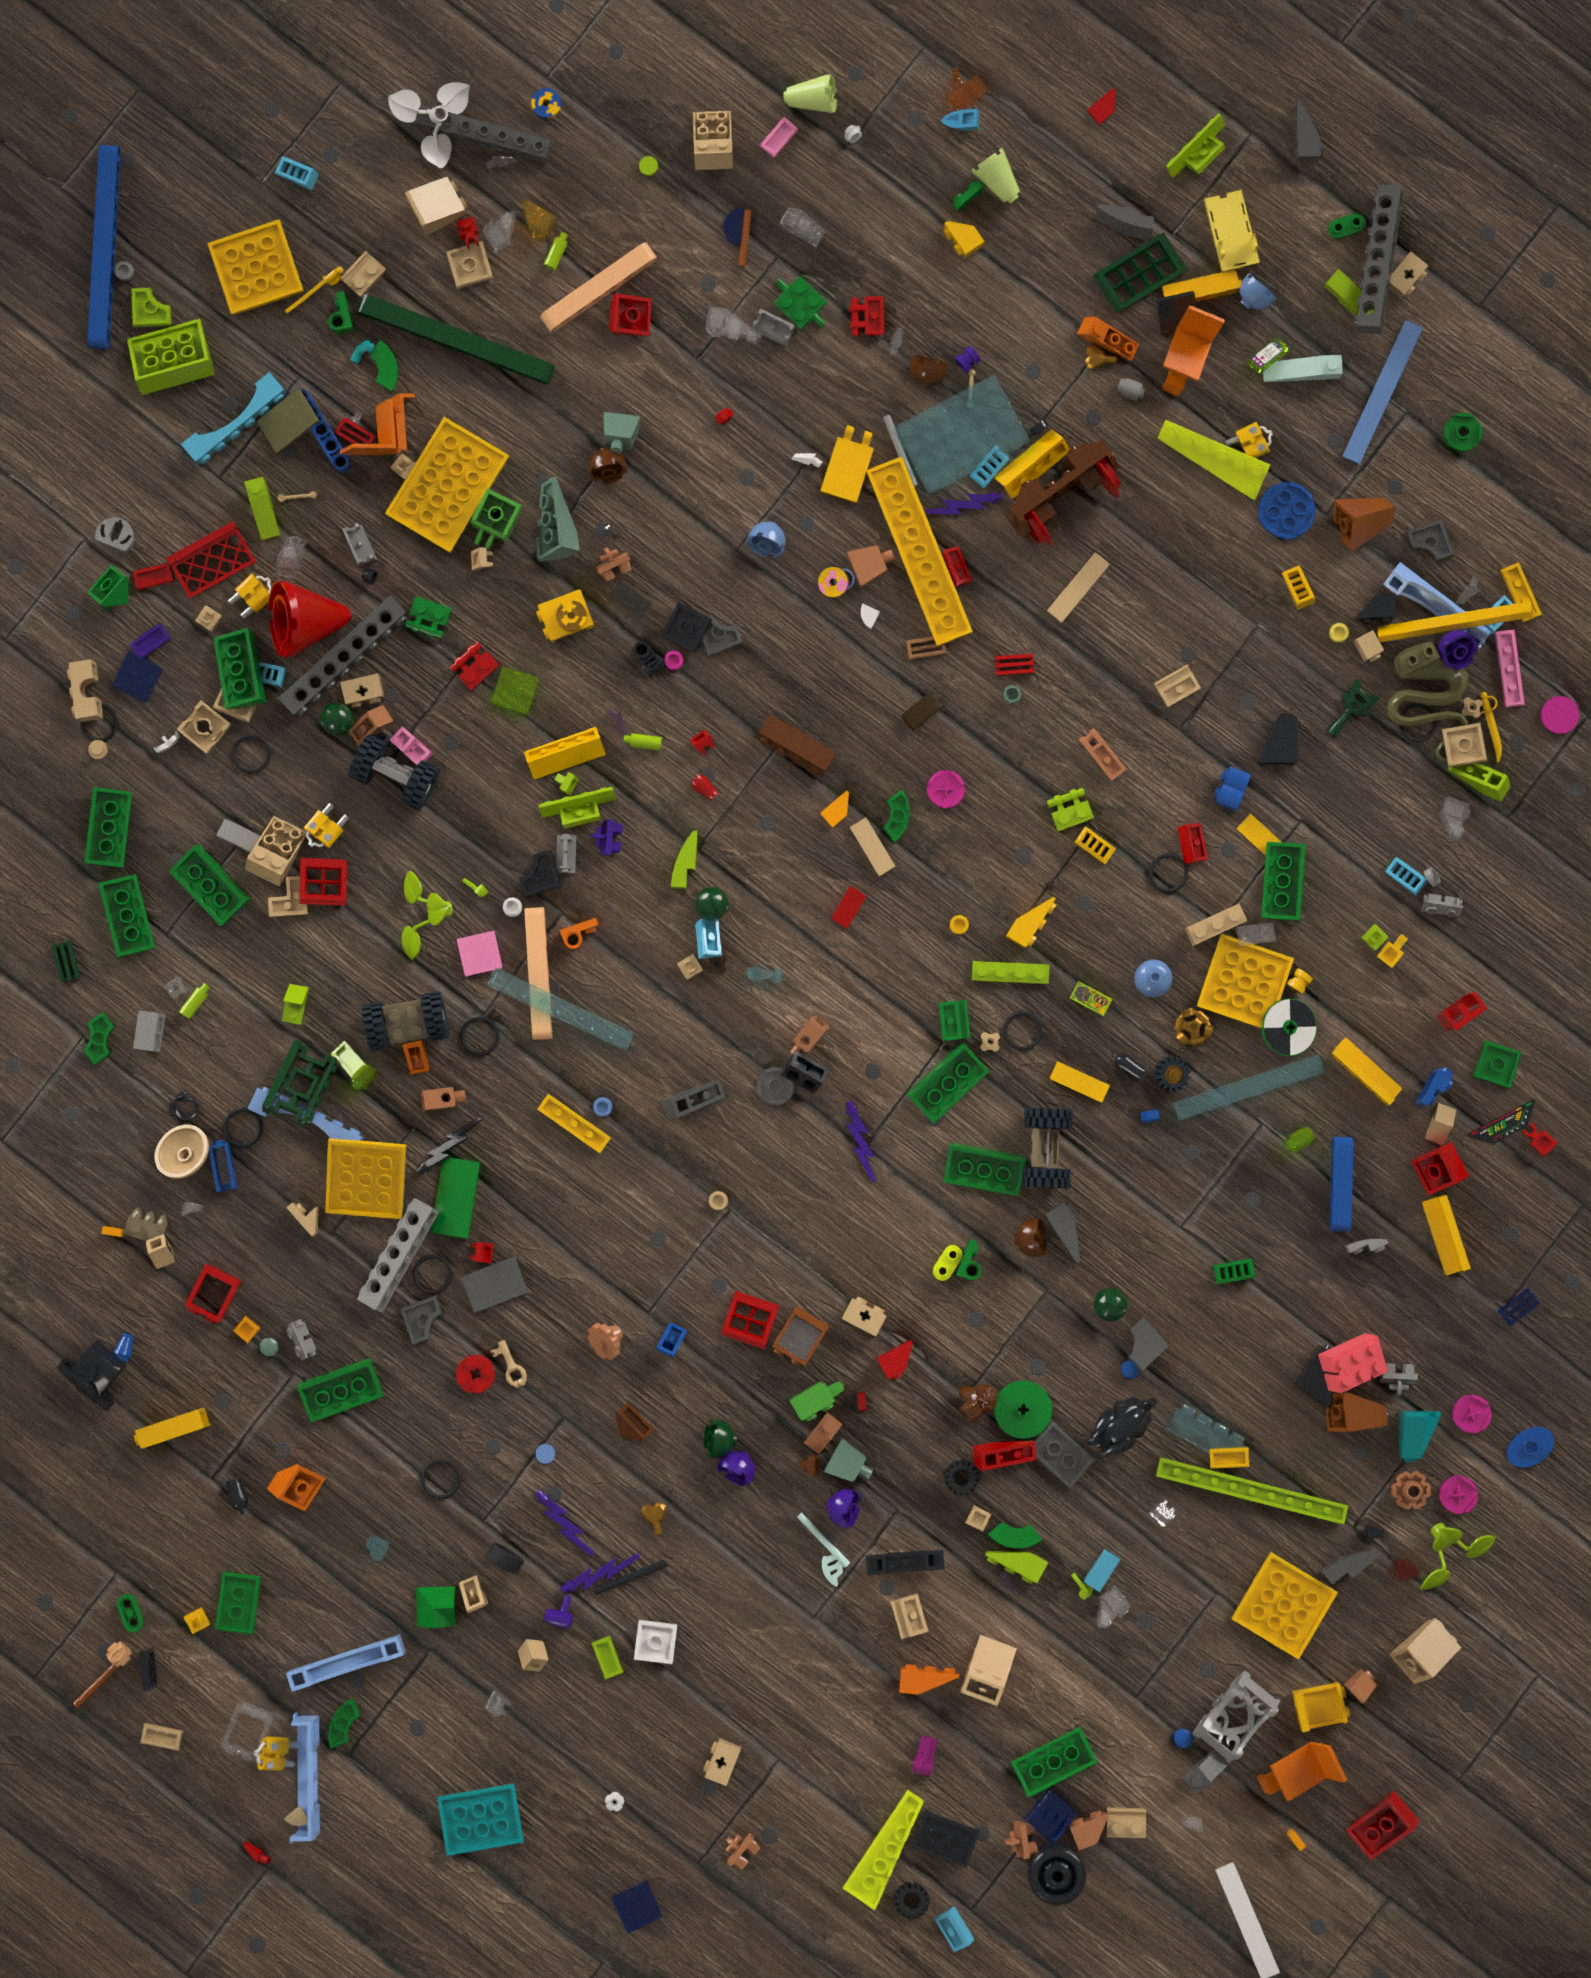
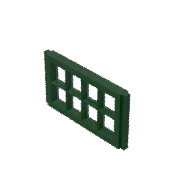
M1163 232L1098 271L1093 277L1116 314L1188 270ZM1158 244L1165 256L1155 262L1148 249ZM1144 252L1151 265L1141 270L1134 258ZM1168 259L1175 271L1164 277L1157 265ZM1130 261L1137 273L1127 279L1120 266ZM1154 267L1161 279L1150 285L1143 273ZM1116 269L1123 282L1112 287L1106 275ZM1140 276L1147 288L1136 294L1129 282ZM1126 285L1133 297L1122 303L1115 290Z

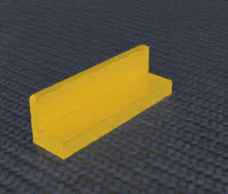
M1230 270L1163 285L1162 290L1164 297L1194 291L1195 300L1198 302L1238 293L1242 282L1238 280L1236 270Z
M1050 430L994 478L1004 487L1007 494L1014 499L1025 481L1038 479L1068 454L1067 452L1070 448L1063 437L1054 430Z
M596 727L524 752L533 779L547 776L606 754Z
M1344 1038L1330 1053L1333 1058L1386 1106L1390 1105L1402 1090L1393 1079L1347 1038Z
M1447 1195L1423 1201L1424 1212L1445 1275L1471 1269Z

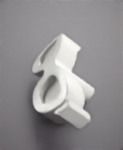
M176 731L169 740L163 736L162 739L165 743L157 748L154 747V750L157 753L168 750L177 743L180 735Z

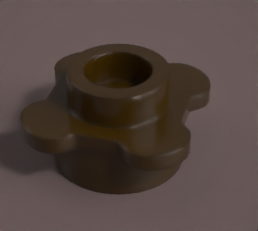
M726 956L708 958L709 966L707 971L709 973H725Z

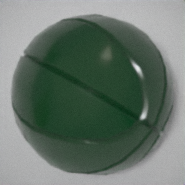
M342 703L329 704L324 708L320 717L322 728L332 736L347 734L354 724L353 712Z
M707 887L700 891L696 897V910L706 920H718L728 911L729 899L723 890L717 887Z
M1106 1288L1096 1295L1093 1306L1095 1313L1102 1320L1113 1322L1125 1315L1128 1302L1126 1296L1120 1290Z

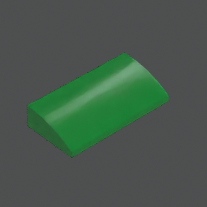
M245 628L213 638L225 709H239L266 703L254 631Z
M93 787L84 864L124 867L132 792Z
M1267 842L1261 918L1301 922L1306 844Z
M200 844L194 845L169 871L221 927L251 900Z
M136 874L98 883L116 958L154 949L155 945Z
M961 1042L912 1087L906 1095L934 1124L990 1071Z
M950 1142L943 1182L1019 1196L1022 1168L1025 1167L1026 1156Z
M447 1158L442 1161L435 1209L440 1212L432 1224L431 1233L469 1238L481 1162Z
M371 1358L298 1383L297 1386L310 1422L384 1397Z
M1078 1727L1012 1761L1011 1764L1028 1798H1031L1098 1764V1761L1084 1733Z

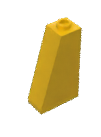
M201 1408L135 1430L136 1435H134L136 1445H140L142 1449L208 1427L210 1423L205 1408Z

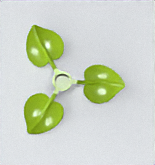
M408 871L404 881L406 899L411 904H415L417 900L427 903L428 920L413 928L406 926L402 932L403 949L407 956L414 960L421 948L420 937L416 930L428 923L434 926L439 925L445 917L452 915L453 908L449 901H443L436 893H431L427 899L421 898L422 885L418 877L412 871Z
M1443 1523L1433 1526L1430 1530L1435 1538L1433 1549L1439 1553L1442 1568L1432 1572L1425 1579L1421 1587H1419L1420 1590L1436 1588L1445 1583L1449 1578L1450 1572L1446 1570L1442 1550L1451 1544L1457 1543L1468 1551L1466 1554L1468 1558H1476L1491 1548L1496 1537L1492 1535L1482 1536L1476 1539L1471 1546H1465L1459 1541L1463 1535L1461 1530L1445 1527Z

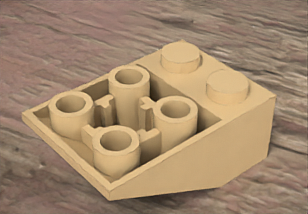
M731 111L693 112L695 170L733 169Z
M273 816L248 855L245 870L280 886L289 872L306 838L307 832Z
M980 1635L960 1688L961 1693L998 1706L1017 1648Z

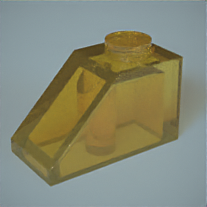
M523 198L521 202L531 236L538 240L541 238L547 240L557 223L556 216Z

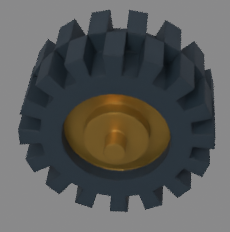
M1165 1056L1163 1060L1160 1059L1158 1061V1065H1155L1156 1071H1153V1074L1156 1077H1154V1080L1158 1082L1157 1084L1161 1088L1170 1092H1177L1178 1089H1184V1085H1188L1187 1080L1191 1078L1189 1076L1191 1070L1188 1069L1189 1065L1183 1059Z

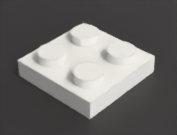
M639 1620L634 1659L673 1664L678 1624Z

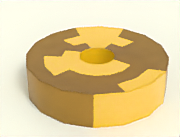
M571 600L559 606L556 618L561 628L573 632L578 631L585 625L587 613L582 604ZM570 613L575 614V617L573 619L568 618V615Z

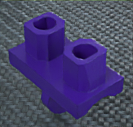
M608 819L603 821V827H597L596 834H591L590 838L596 839L595 846H601L600 855L619 853L621 850V843L612 842L613 835H621L623 826L614 823V820Z

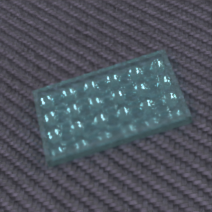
M995 374L894 427L901 444L929 495L991 463L994 459L997 460L1001 455L1008 454L1030 442Z

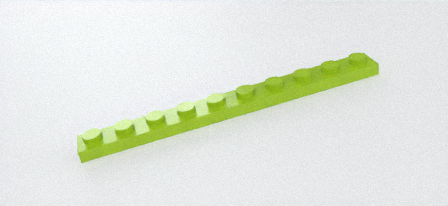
M1162 1457L1159 1458L1155 1476L1343 1525L1349 1507L1345 1504Z

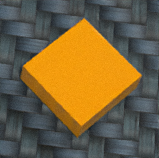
M104 1226L102 1227L101 1234L124 1237V1229Z
M245 1316L233 1332L246 1343H249L261 1328Z
M1290 1828L1286 1834L1301 1851L1305 1848V1844L1296 1832Z

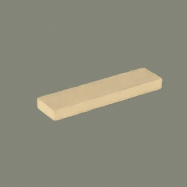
M1095 552L1049 607L1047 612L1062 623L1110 564Z

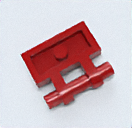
M883 296L864 297V304H859V298H851L849 312L852 315V322H850L852 336H860V329H865V336H884ZM859 312H865V321H859Z
M478 641L473 646L470 645L467 651L460 658L457 657L450 666L454 673L459 668L464 671L458 677L471 691L500 666L487 651L481 656L477 653L482 648ZM473 656L476 661L467 667L464 663Z

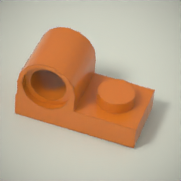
M594 918L561 929L560 933L565 945L571 950H577L583 944L581 933H593L599 927L597 919ZM575 935L579 941L576 945L572 946L568 943L570 936Z

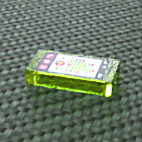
M1276 337L1251 356L1247 363L1260 375L1287 354L1289 350Z

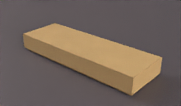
M867 818L850 827L878 876L895 868L893 861Z

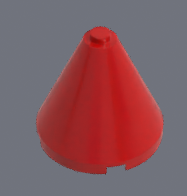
M276 581L271 587L268 610H272L273 621H269V628L273 645L280 657H294L347 625L352 618L351 610L346 605L288 581Z

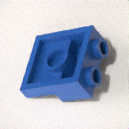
M1445 1067L1432 1070L1415 1104L1420 1107L1432 1105L1437 1094L1449 1091L1453 1084L1451 1080L1453 1072Z

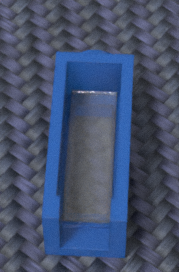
M224 1140L214 1141L213 1145L209 1146V1154L216 1192L237 1189L238 1185L230 1143H225Z

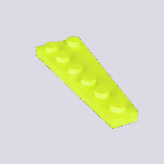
M1165 420L1158 439L1246 496L1256 500L1270 464L1168 420Z
M908 1789L843 1885L844 1890L873 1910L876 1909L888 1879L892 1874L893 1868L924 1802L923 1799Z

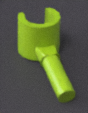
M466 878L462 880L479 897H483L488 893L482 884L476 887Z
M1073 1573L1071 1575L1081 1588L1079 1596L1084 1600L1087 1597L1089 1598L1093 1591L1092 1587L1084 1585L1078 1576Z

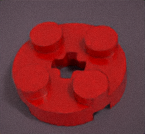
M468 1356L457 1367V1382L462 1389L469 1393H482L489 1389L495 1380L493 1364L485 1356ZM479 1369L481 1377L473 1379V1375L470 1374L471 1371Z

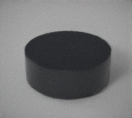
M1043 419L1030 429L1033 435L1038 434L1048 426V422L1046 419Z
M1365 1527L1364 1535L1371 1538H1381L1384 1536V1528Z

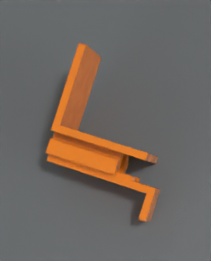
M1188 307L1177 325L1162 366L1169 369L1162 390L1179 396L1187 378L1195 381L1199 380L1212 341L1224 324V319L1196 307Z
M399 393L393 399H387L377 405L378 444H351L340 450V455L400 454L401 450H407L403 401L414 399L415 394Z
M1312 1741L1271 1765L1272 1771L1268 1774L1257 1775L1264 1793L1272 1795L1282 1790L1287 1801L1292 1800L1325 1779L1343 1783L1347 1781L1331 1746Z

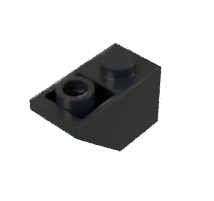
M1376 594L1356 616V621H1361V624L1373 623V620H1380V623L1392 622V619L1397 617L1396 595Z

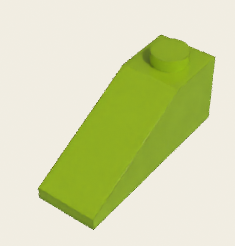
M260 477L245 481L248 498L261 539L266 540L281 536L265 479Z
M1480 763L1448 768L1449 772L1482 794L1500 802L1511 787L1507 775Z

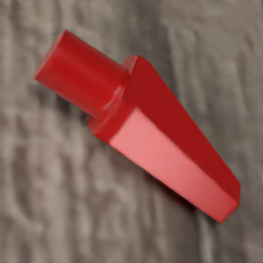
M247 1841L244 1842V1849L257 1864L262 1862L268 1865L270 1863L271 1857L264 1855L262 1850Z

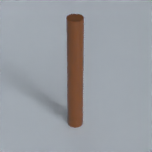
M744 210L739 267H746L751 210Z
M112 1664L73 1702L74 1706L79 1708L120 1666L116 1667Z

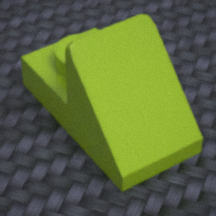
M289 984L284 997L283 1022L302 1025L309 987Z

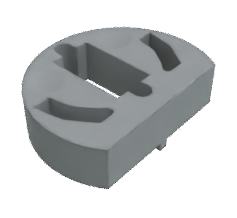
M112 517L99 524L95 532V540L98 543L127 553L134 544L135 535L128 522L121 518ZM121 523L123 525L118 540L114 539L113 541L111 536L117 524L120 525ZM103 526H104V534H105V537H102V529H103Z

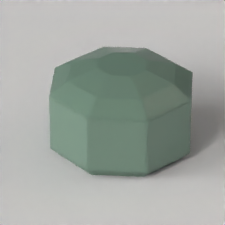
M1010 685L1005 688L1002 695L1005 702L1012 705L1019 702L1022 693L1019 687Z
M266 1338L260 1343V1352L265 1356H274L279 1351V1343L274 1338Z

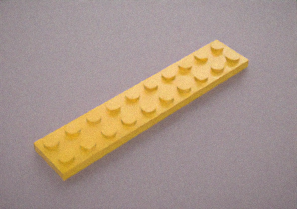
M902 456L866 470L937 647L972 633L973 631Z

